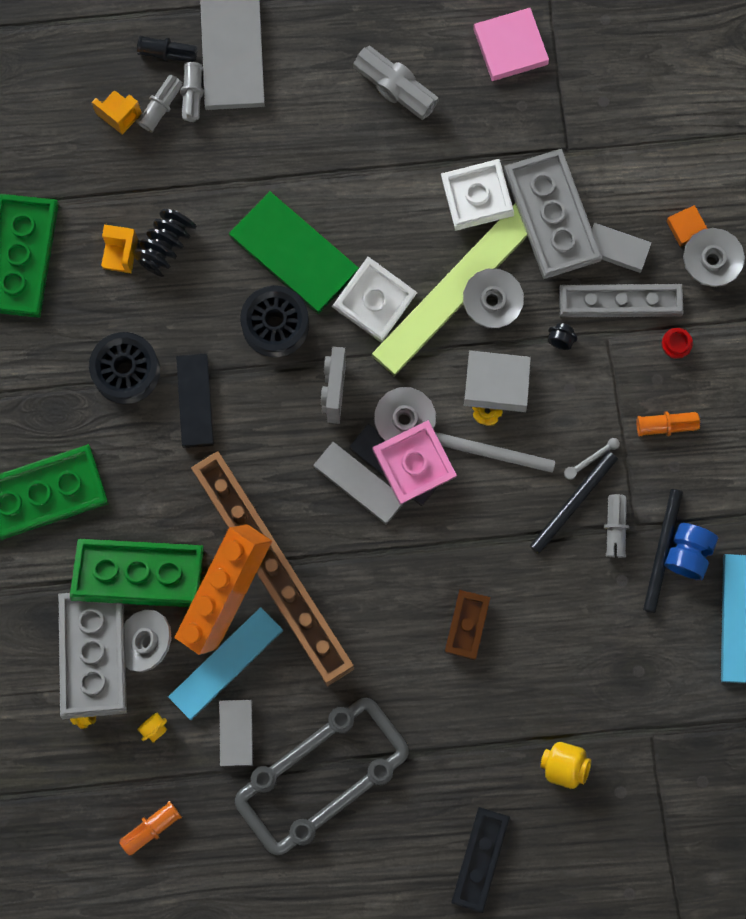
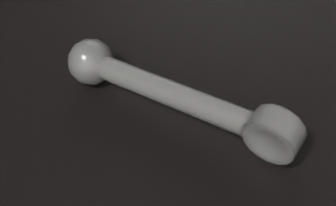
M616 438L609 439L607 445L575 467H567L564 471L565 478L573 480L577 472L609 450L618 449L620 446L619 440Z

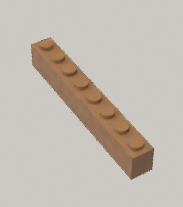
M219 451L192 466L191 469L228 529L229 527L248 524L272 540L256 574L326 686L328 687L353 671L354 665Z

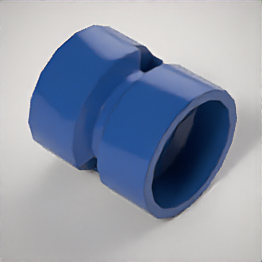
M680 523L673 540L677 546L669 550L664 566L681 576L703 580L709 565L706 557L713 554L719 539L718 536L700 526Z

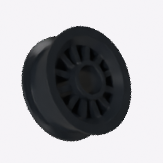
M266 286L252 293L242 307L240 322L243 335L249 346L259 354L267 357L287 356L300 348L306 340L309 331L307 307L302 298L293 290L283 286ZM274 302V306H270L269 303ZM279 302L284 303L281 308L279 307ZM274 316L283 319V322L277 327L269 326L267 321ZM284 333H287L290 336L286 338ZM269 335L271 336V341L266 340ZM279 336L281 341H276V337Z
M118 332L103 338L95 346L89 360V372L97 389L105 398L115 403L131 404L143 400L155 389L160 377V364L153 347L146 339L135 333ZM122 348H127L126 353H123ZM109 356L112 359V361L106 360L107 357ZM128 362L132 364V368L128 373L121 374L117 372L118 367L122 363ZM135 381L137 384L132 387L131 382Z

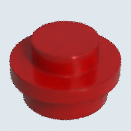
M670 329L662 338V349L671 358H684L692 350V337L684 329Z

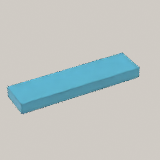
M725 554L723 556L721 682L746 683V555Z
M260 607L168 697L192 720L283 632V629Z

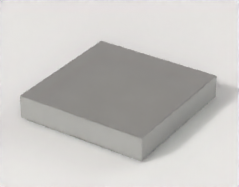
M469 350L464 406L526 412L531 357Z

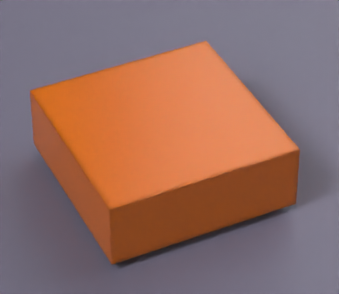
M695 205L668 217L666 220L680 247L687 244L694 234L703 229H708Z

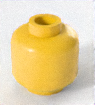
M557 742L551 750L546 749L541 759V768L545 769V777L548 782L574 789L580 783L585 784L588 778L591 759L587 758L585 749L564 742Z

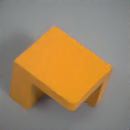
M113 91L103 103L97 98L91 102L95 113L122 135L142 114L136 99L131 95L124 98L116 91Z
M104 224L102 237L105 242V249L101 264L102 268L132 273L135 258L133 252L137 249L138 244L135 229Z

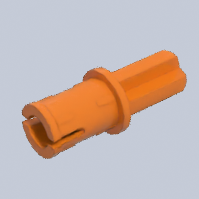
M668 411L664 412V415L637 416L638 436L666 433V436H671V433L696 431L700 429V417L696 412L669 414Z
M169 801L148 819L143 817V822L121 838L119 843L128 855H133L152 839L156 838L158 840L160 838L159 834L175 821L181 819L182 816L171 801Z

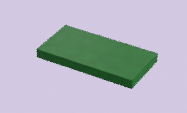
M271 191L229 232V237L287 288L296 292L318 315L350 282L359 269L358 266Z
M0 194V314L41 317L59 206L58 201L55 199Z
M89 444L0 474V540L109 504Z
M78 539L70 599L71 601L190 607L201 585L204 545Z

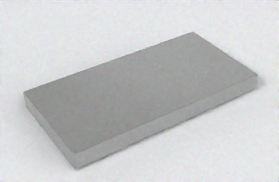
M200 0L205 110L265 107L260 0Z
M562 148L504 166L507 181L543 279L602 260Z
M70 593L58 594L60 717L62 719L127 714L124 604L71 601Z

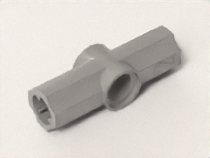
M370 45L366 48L364 47L357 55L353 68L373 82L381 95L393 103L398 101L421 120L427 118L434 111L439 98L417 82L413 73L406 66L398 62L393 64Z

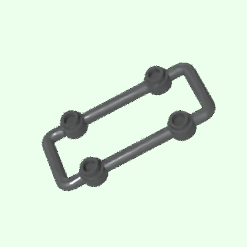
M361 698L347 708L337 707L333 709L329 715L328 723L270 767L260 766L252 772L251 782L238 791L235 797V806L269 853L283 855L297 844H310L314 840L316 830L372 786H381L389 783L393 777V770L407 759L409 747L406 741L373 699ZM366 710L396 749V752L386 760L376 759L372 761L368 767L367 775L308 820L298 819L294 821L289 830L290 834L280 842H277L250 806L248 799L258 792L267 793L273 790L277 784L278 776L333 734H343L350 731L354 725V718Z

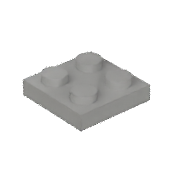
M332 346L331 356H325L324 375L325 383H328V387L322 386L320 405H322L321 412L327 415V423L340 424L346 370L345 348Z

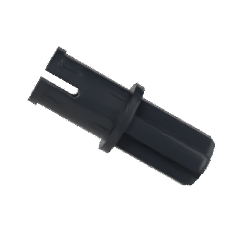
M139 36L137 43L138 55L163 58L165 62L168 59L194 62L197 58L198 51L195 45L171 42L170 38L162 40Z

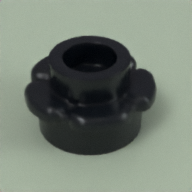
M558 323L556 326L548 329V332H550L548 342L558 349L569 350L574 341L576 342L578 339L577 335L573 333L574 329L567 324Z

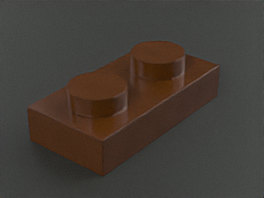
M459 590L444 653L476 660L491 597Z

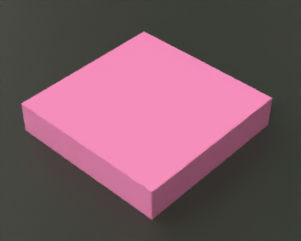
M531 8L474 24V32L492 81L548 65L549 58Z
M429 420L372 447V451L400 505L457 476Z

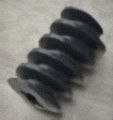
M162 209L160 211L161 219H155L153 222L155 229H149L146 232L148 239L140 241L142 249H135L133 252L135 259L146 270L160 277H164L159 270L160 267L167 269L171 267L165 258H177L172 248L183 249L184 247L179 241V237L185 239L191 237L185 228L196 229L197 227L187 216L170 209Z

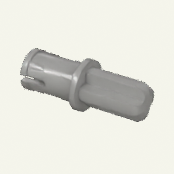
M188 62L184 65V85L180 89V94L183 96L182 118L189 122H195L200 118V101L204 95V90L201 88L203 67L197 62Z
M169 75L156 95L150 96L149 99L151 101L136 122L142 128L152 133L165 112L171 110L169 105L181 89L182 82L177 77Z
M613 494L608 497L607 524L604 525V528L607 529L606 557L615 558L616 544L618 558L626 557V530L629 529V525H626L627 497L625 495Z

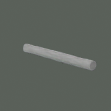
M435 432L443 447L553 473L554 460Z

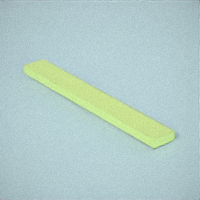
M516 203L512 206L514 216L500 219L372 353V357L393 376H396L463 305V291L468 280L482 270L488 268L497 269L525 240L527 233Z

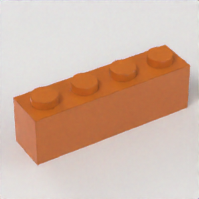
M248 524L229 527L174 637L198 655L219 648L272 543L271 539Z

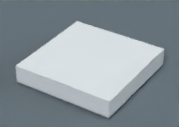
M500 159L441 173L455 231L514 216Z
M367 257L332 307L382 343L417 292L370 257Z

